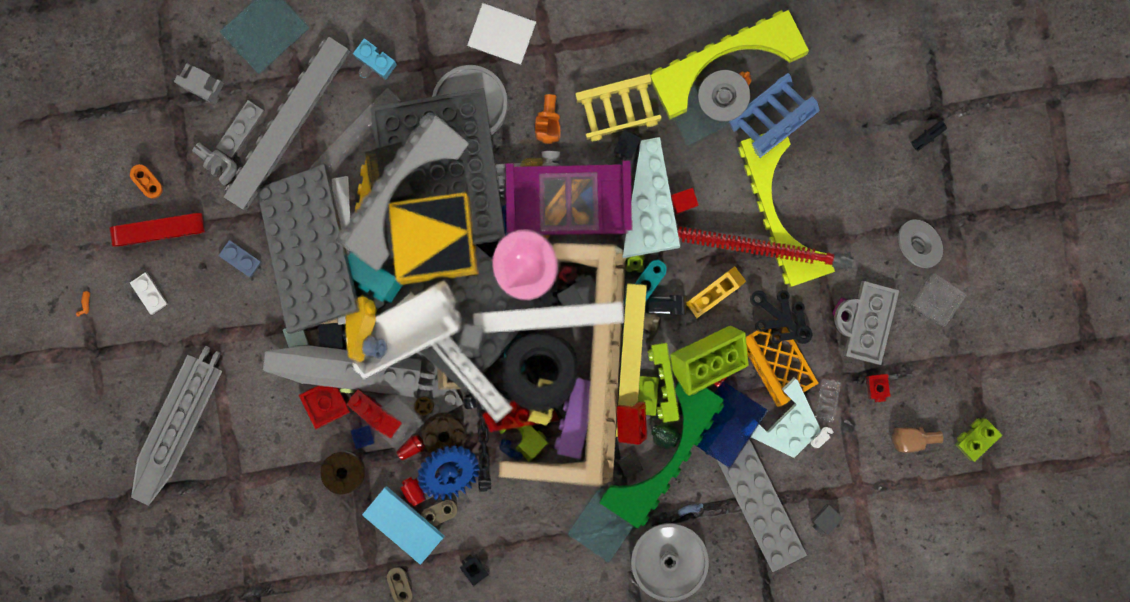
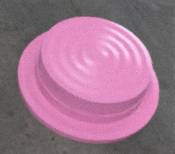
M521 230L508 234L500 241L493 257V270L497 282L509 295L519 299H533L544 294L552 286L557 273V259L552 246L543 236L532 231Z

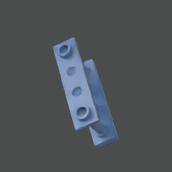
M789 73L780 77L776 83L749 103L742 115L729 121L734 132L741 127L754 141L752 146L759 158L820 111L818 103L813 97L804 100L792 88L793 82ZM784 92L799 105L793 112H789L777 100ZM771 104L784 119L778 124H774L761 110ZM754 116L769 129L763 136H759L747 123Z

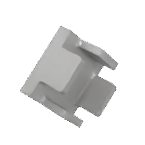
M186 63L180 76L177 75L174 80L183 89L216 105L219 99L218 94L224 85L222 81L210 77V74L195 66L192 67L188 63Z

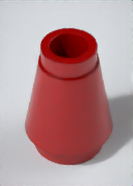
M419 435L411 436L396 451L398 457L403 461L422 452L425 448L422 438Z

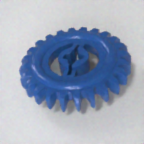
M446 446L444 450L440 448L437 453L432 452L431 457H426V462H422V468L418 470L419 475L417 479L423 493H427L428 497L433 495L435 500L440 495L444 501L445 494L448 495L450 500L452 499V493L459 498V490L466 494L464 486L472 488L469 481L476 483L475 477H479L478 471L480 467L475 454L471 453L469 449H464L462 446L458 448L452 446L449 449Z

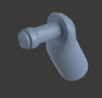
M703 504L684 506L678 510L679 516H684L690 512H699L700 508H703Z

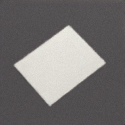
M482 3L467 46L521 65L536 22Z

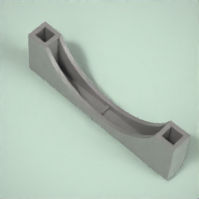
M428 113L420 120L417 129L409 135L404 147L398 150L396 158L386 167L381 179L375 182L370 194L362 200L360 208L351 215L349 223L341 229L336 241L367 265L378 271L389 256L384 242L383 220L386 206L396 186L409 172L423 163L442 158L458 159L469 143L437 116Z

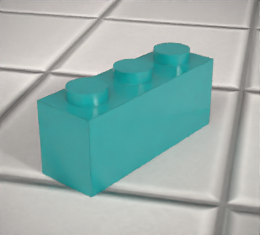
M350 252L348 261L353 283L356 280L360 283L358 287L367 293L369 290L375 292L373 295L375 298L382 302L386 299L391 303L403 284H400L394 276L383 269L375 270Z

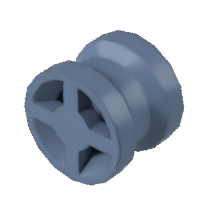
M369 336L363 343V353L368 356L373 355L375 358H382L386 353L387 343L383 339Z

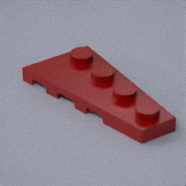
M515 401L508 403L512 409L498 422L489 412L482 414L490 432L539 424L528 421L530 410L523 408V406L518 405ZM553 409L548 423L559 420L555 409Z

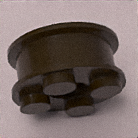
M450 413L432 415L425 421L421 432L424 446L430 454L432 452L437 453L440 448L444 450L446 446L449 449L452 446L457 448L463 447L466 438L460 420ZM441 432H448L446 438L441 439L438 437Z
M351 452L333 453L325 459L321 466V480L324 486L335 494L351 493L358 489L364 480V464L357 455ZM341 467H344L348 472L345 478H341L338 474Z

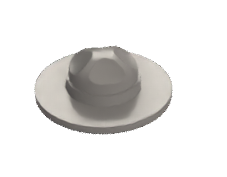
M720 70L705 78L700 86L698 99L702 110L707 116L717 121H731L738 118L747 109L750 102V89L746 80L738 73L730 70Z
M910 220L901 226L898 233L899 246L904 256L911 263L921 268H931L940 262L943 256V244L940 236L931 225L921 220Z

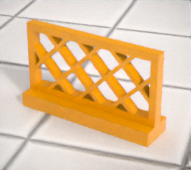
M780 327L782 329L781 334L789 332L787 327ZM768 329L767 333L755 331L746 336L747 354L777 407L792 400L782 390L785 384L789 382L787 380L789 370L798 372L797 380L799 383L801 374L809 376L812 383L807 386L800 384L803 392L819 384L794 339L785 340L791 345L790 353L780 351L782 341L778 343L777 349L767 347L772 329ZM758 334L766 335L764 346L757 344L754 336ZM766 350L776 352L774 362L767 361L765 358ZM779 353L789 356L787 366L777 364ZM792 357L798 358L801 362L799 370L790 367ZM776 366L786 369L783 379L776 377Z

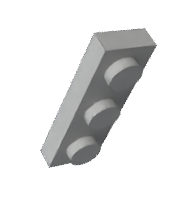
M248 100L216 148L234 158L265 111Z

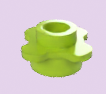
M644 255L626 258L627 266L625 269L627 272L637 271L641 273L644 271Z

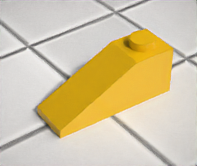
M734 266L686 302V305L695 317L698 318L737 290L746 280Z
M364 296L357 298L360 311L345 316L348 358L359 362L364 360L363 343L367 337L371 336L376 321L375 302Z

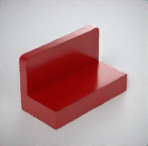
M638 401L633 406H617L618 441L620 443L640 445L647 439L646 402Z

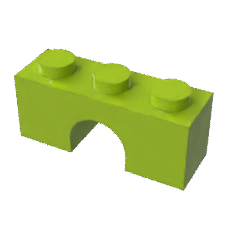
M532 425L516 428L522 435V440L516 449L528 461L532 460L548 443L545 435L540 431H536ZM500 430L499 432L503 434L506 430Z

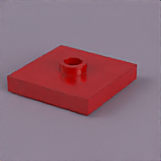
M318 385L299 394L315 430L350 413L339 388Z

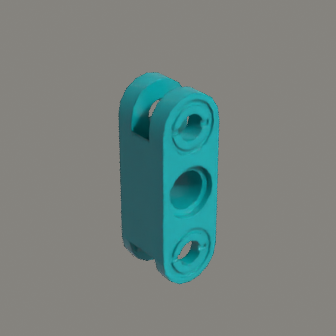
M660 260L652 261L635 283L640 284L643 280L650 282L651 287L646 291V300L666 274V265ZM658 267L660 269V272L655 273L653 271V268Z

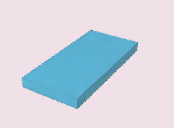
M387 486L362 514L420 565L445 537V535Z

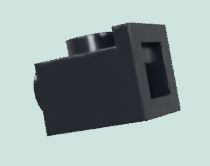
M468 555L461 561L463 565L460 566V569L473 586L490 574L477 555L473 557ZM476 565L477 571H472L470 566Z

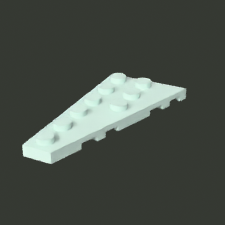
M660 137L641 140L631 201L632 231H628V234H626L623 258L680 248Z

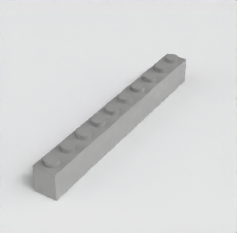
M328 37L327 40L324 39L318 48L320 51L316 56L313 55L308 63L309 68L306 72L303 71L298 78L299 83L295 88L292 87L287 95L288 100L285 104L282 103L277 110L278 115L274 120L271 119L266 127L268 129L264 136L261 135L256 142L257 147L253 152L250 151L245 159L247 161L243 168L240 167L235 174L236 179L226 187L224 198L241 209L247 211L258 194L257 189L264 185L350 54L349 49L334 39Z

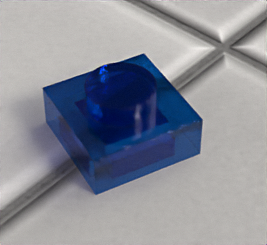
M370 425L351 430L356 449L375 444Z

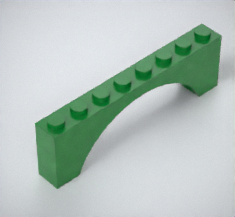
M677 383L674 390L682 408L683 429L679 445L673 457L662 470L647 480L626 486L609 485L599 500L601 505L637 529L640 525L644 526L649 519L647 514L651 509H656L660 503V500H658L661 493L666 494L671 486L669 481L672 477L676 478L681 471L679 466L683 461H688L692 454L690 452L693 445L697 446L703 438L701 433L704 429L708 430L714 421L711 418L715 413L719 414L724 406L722 403L724 399L706 387L691 395H687L681 384Z

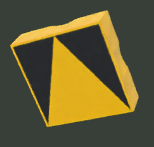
M467 193L389 204L396 279L400 284L429 281L439 277L453 278L478 274L476 249L472 238L471 204Z

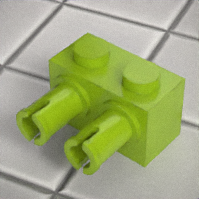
M986 418L976 419L970 425L972 428L967 433L964 431L957 437L958 441L955 445L970 461L975 462L1002 436Z

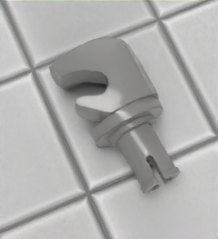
M201 142L197 143L196 146L201 151L194 147L192 152L204 160L203 167L206 170L211 169L213 176L216 177L219 169L223 168L219 182L224 186L227 185L237 172V164L221 151L215 150L211 152Z

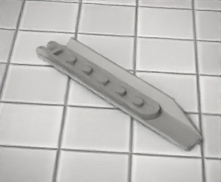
M310 345L265 351L263 371L299 383L352 390L359 389L360 391L416 398L418 389L433 390L434 388L431 384L419 383V377L435 378V373L420 371L421 359L404 358L363 379L354 370V360L348 358V350Z
M208 346L204 347L199 359L187 355L137 458L131 498L148 506L173 475L222 373L220 369L215 367L221 352L216 351L213 354L210 364L204 362L210 352V347Z

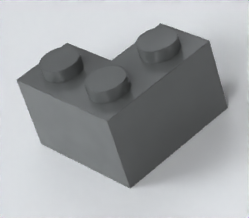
M583 274L575 279L576 283L571 287L567 284L558 289L559 294H557V297L563 307L587 305L596 299L597 286L591 275L586 277Z

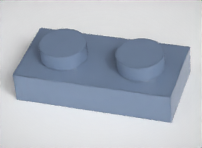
M231 240L228 241L219 254V257L250 278L262 263Z

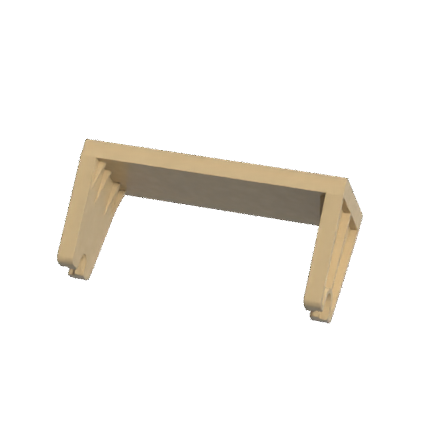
M550 244L555 252L557 262L579 263L598 268L596 304L622 302L623 307L626 258H623L624 250L616 246ZM622 322L595 324L587 460L585 462L567 464L505 460L499 462V477L603 485L613 481Z

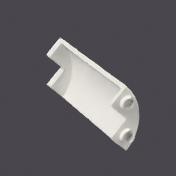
M445 281L376 316L371 336L376 339L385 340L387 350L382 358L365 355L363 361H353L354 370L363 379L459 331V312L454 310L453 304L456 302Z

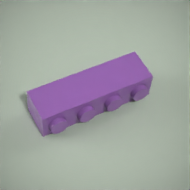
M577 378L570 400L565 401L563 411H567L566 418H561L559 430H562L561 438L557 437L555 449H558L557 454L578 459L581 457L589 422L591 381Z

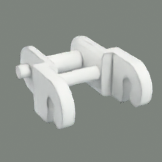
M828 427L822 428L821 432L811 441V445L815 448L821 447L830 438L827 432L832 434L833 430Z

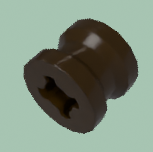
M427 396L419 397L414 402V410L419 415H428L434 409L433 400Z

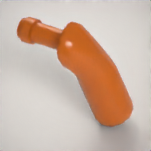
M83 292L81 299L83 310L76 312V316L79 317L84 313L88 314L90 292Z

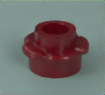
M568 265L563 266L561 272H559L560 280H563L565 284L575 282V279L578 277L576 268L573 266L569 267Z

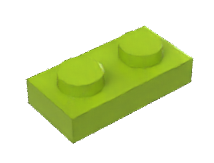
M640 376L638 401L646 402V415L656 416L658 377Z

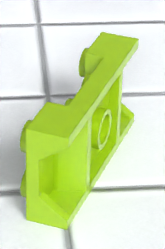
M667 343L651 345V350H647L649 361H653V365L661 364L658 372L659 378L664 380V386L661 387L662 397L667 399L665 402H659L660 407H657L658 418L662 419L664 423L679 420Z

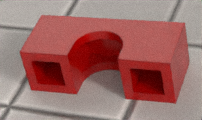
M359 389L356 390L347 403L369 425L390 439L402 424L394 415L384 410L382 405Z

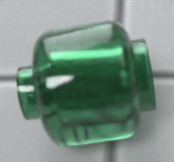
M661 422L659 425H655L651 431L653 443L666 450L672 447L675 448L681 437L679 429L668 422Z

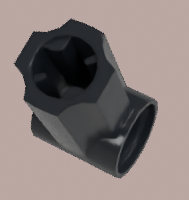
M687 296L649 297V313L686 315Z

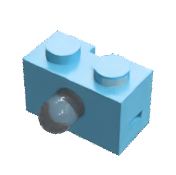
M365 38L353 53L355 58L364 63L359 70V75L362 78H368L374 71L386 80L397 66V63L384 52L378 54L379 50Z

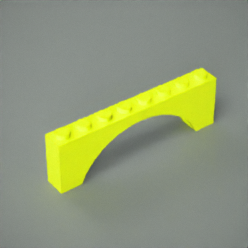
M783 10L778 11L768 20L765 18L761 19L751 28L748 26L744 27L734 36L727 35L717 44L710 43L704 47V50L698 53L693 51L686 56L687 58L681 61L679 59L669 63L670 66L664 69L660 67L652 71L650 75L651 83L669 120L687 112L688 96L697 76L708 64L722 55L738 50L756 49L776 54L789 63L806 56L809 50L789 10L785 12Z
M788 136L761 158L755 154L752 146L754 141L751 138L741 141L738 152L740 157L745 159L746 165H744L747 176H751L753 183H750L753 194L758 196L759 201H756L757 207L760 212L763 211L765 217L763 224L765 229L770 231L771 237H769V241H771V245L773 242H776L775 246L781 243L780 247L786 244L785 248H787L789 244L790 249L795 245L796 250L800 246V250L805 247V251H807L808 247L796 241L782 226L775 212L772 200V178L780 157L791 145ZM815 251V253L826 254L823 252ZM781 255L776 258L778 266H782L784 271L782 273L784 284H788L789 287L835 272L832 265H827L821 261L813 260V264H810L811 260L809 259L808 263H805L806 259L800 262L801 258L795 261L796 257H794L792 261L790 260L791 256L788 257V260L785 259V255L783 259H780Z

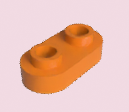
M144 165L132 167L130 178L143 194L151 199L160 197L163 192V186L153 173ZM143 171L144 176L142 178H139V172ZM152 186H156L154 193L151 192Z

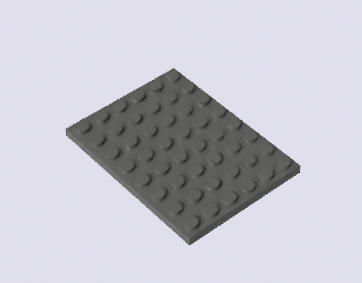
M484 88L370 108L380 179L385 173L386 167L396 158L398 150L404 147L409 135L417 129L420 120L428 113L437 116L469 143L458 159L442 158L423 163L409 172L396 186L385 210L391 258H394L389 212L390 203L467 193L471 204L472 238L474 244L498 241L506 237Z
M476 245L478 274L453 278L439 277L429 281L403 284L391 303L386 299L382 302L373 296L375 292L369 290L367 293L358 285L355 288L358 297L364 296L375 302V312L379 315L396 306L410 292L417 295L445 281L456 302L453 304L455 312L458 311L460 316L459 331L449 335L458 346L465 324L474 325L473 314L541 309L544 306L537 298L519 299L505 292L496 280L493 260ZM388 250L389 256L380 268L396 278L395 260L390 257ZM522 330L485 332L486 337L480 357L468 358L484 374ZM431 345L419 350L420 353L465 393L469 391L468 387Z

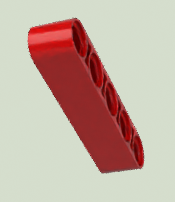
M202 213L109 227L112 247L205 232Z

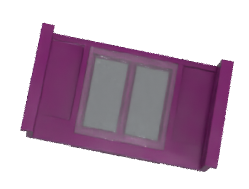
M623 161L622 165L514 167V163H506L507 233L527 230L540 235L628 234V231H632L630 161Z

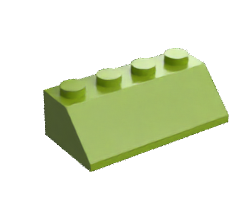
M731 325L670 354L672 371L687 395H691L749 366L745 332Z

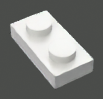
M147 272L130 282L151 315L168 305Z

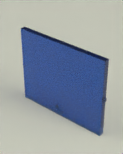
M723 381L715 394L724 399L722 402L724 406L719 414L715 413L711 418L714 421L708 430L704 429L701 433L703 438L697 447L703 450L706 455L712 456L728 468H731L769 410L750 399L747 394L739 392Z

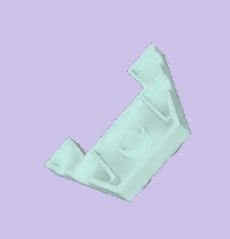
M793 377L782 390L795 404L768 431H765L753 418L741 431L795 458L821 432V429L798 380Z

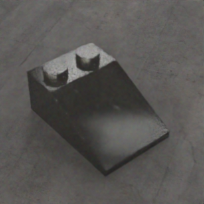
M402 141L365 152L371 191L375 182L381 179L385 173L386 167L396 158L398 150L403 147ZM410 172L396 186L387 205L416 197Z

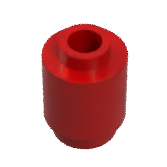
M409 477L401 482L403 486L400 489L408 503H411L412 506H416L426 500L425 493L420 488L417 478L412 479V477Z

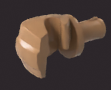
M896 427L892 433L891 440L897 451L911 453L925 450L926 444L943 443L942 431L925 433L922 427L917 429Z

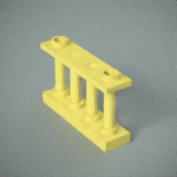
M650 74L575 93L577 103L581 102L584 105L591 133L586 134L587 140L591 139L592 142L603 139L602 136L642 125H647V127L658 125V121H661V115L654 116L647 91L648 85L652 82ZM634 88L640 91L646 114L645 119L635 121L628 94L630 89ZM619 93L622 97L628 123L618 126L610 101L611 94ZM599 97L600 100H603L610 127L603 130H598L592 107V99Z

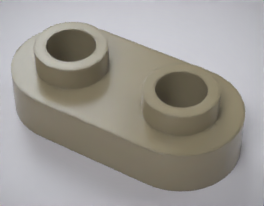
M447 499L426 508L421 513V516L427 520V515L432 514L434 519L428 522L436 526L453 518L457 514L458 507L454 501ZM446 506H449L451 508L450 513H446L444 511V508Z
M400 567L392 568L387 574V582L394 601L410 602L413 592L406 572ZM395 573L400 574L399 580L394 579ZM400 592H405L407 597L401 598Z

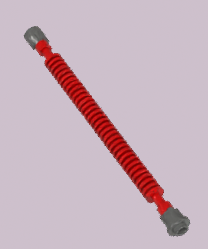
M680 226L677 230L679 242L682 238L684 243L687 239V243H690V240H692V244H695V241H697L696 245H700L701 241L702 246L707 242L706 246L708 247L710 243L711 247H714L716 244V248H719L721 245V249H724L726 246V250H729L731 246L732 251L736 247L738 252L739 248H741V252H744V249H746V253H749V250H751V254H754L755 250L756 255L761 251L760 255L762 256L764 252H766L765 256L771 253L770 257L776 254L775 258L781 255L780 259H783L785 255L786 260L791 256L790 260L792 261L796 257L795 261L801 258L800 262L806 259L805 263H808L809 259L811 260L810 264H813V260L821 261L827 265H832V267L845 269L844 271L846 272L848 268L852 269L854 257H850L849 252L847 254L815 253V249H812V252H810V248H807V251H805V247L800 250V246L796 250L795 245L790 249L789 244L785 248L786 244L780 247L781 243L775 246L776 242H773L770 245L771 241H768L766 245L765 240L760 244L761 240L759 239L756 243V239H753L751 242V238H748V241H746V237H743V240H741V236H738V240H736L735 235L731 239V235H728V238H726V234H723V237H721V233H718L717 237V232H714L713 236H711V231L706 235L707 231L705 230L703 234L702 230H699L697 233V229H694L692 232V228H689L687 232L686 227L682 231Z

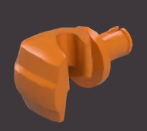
M546 94L544 95V110L537 113L535 137L536 140L542 141L545 144H552L560 140V125L558 122L560 115L555 112L557 96Z

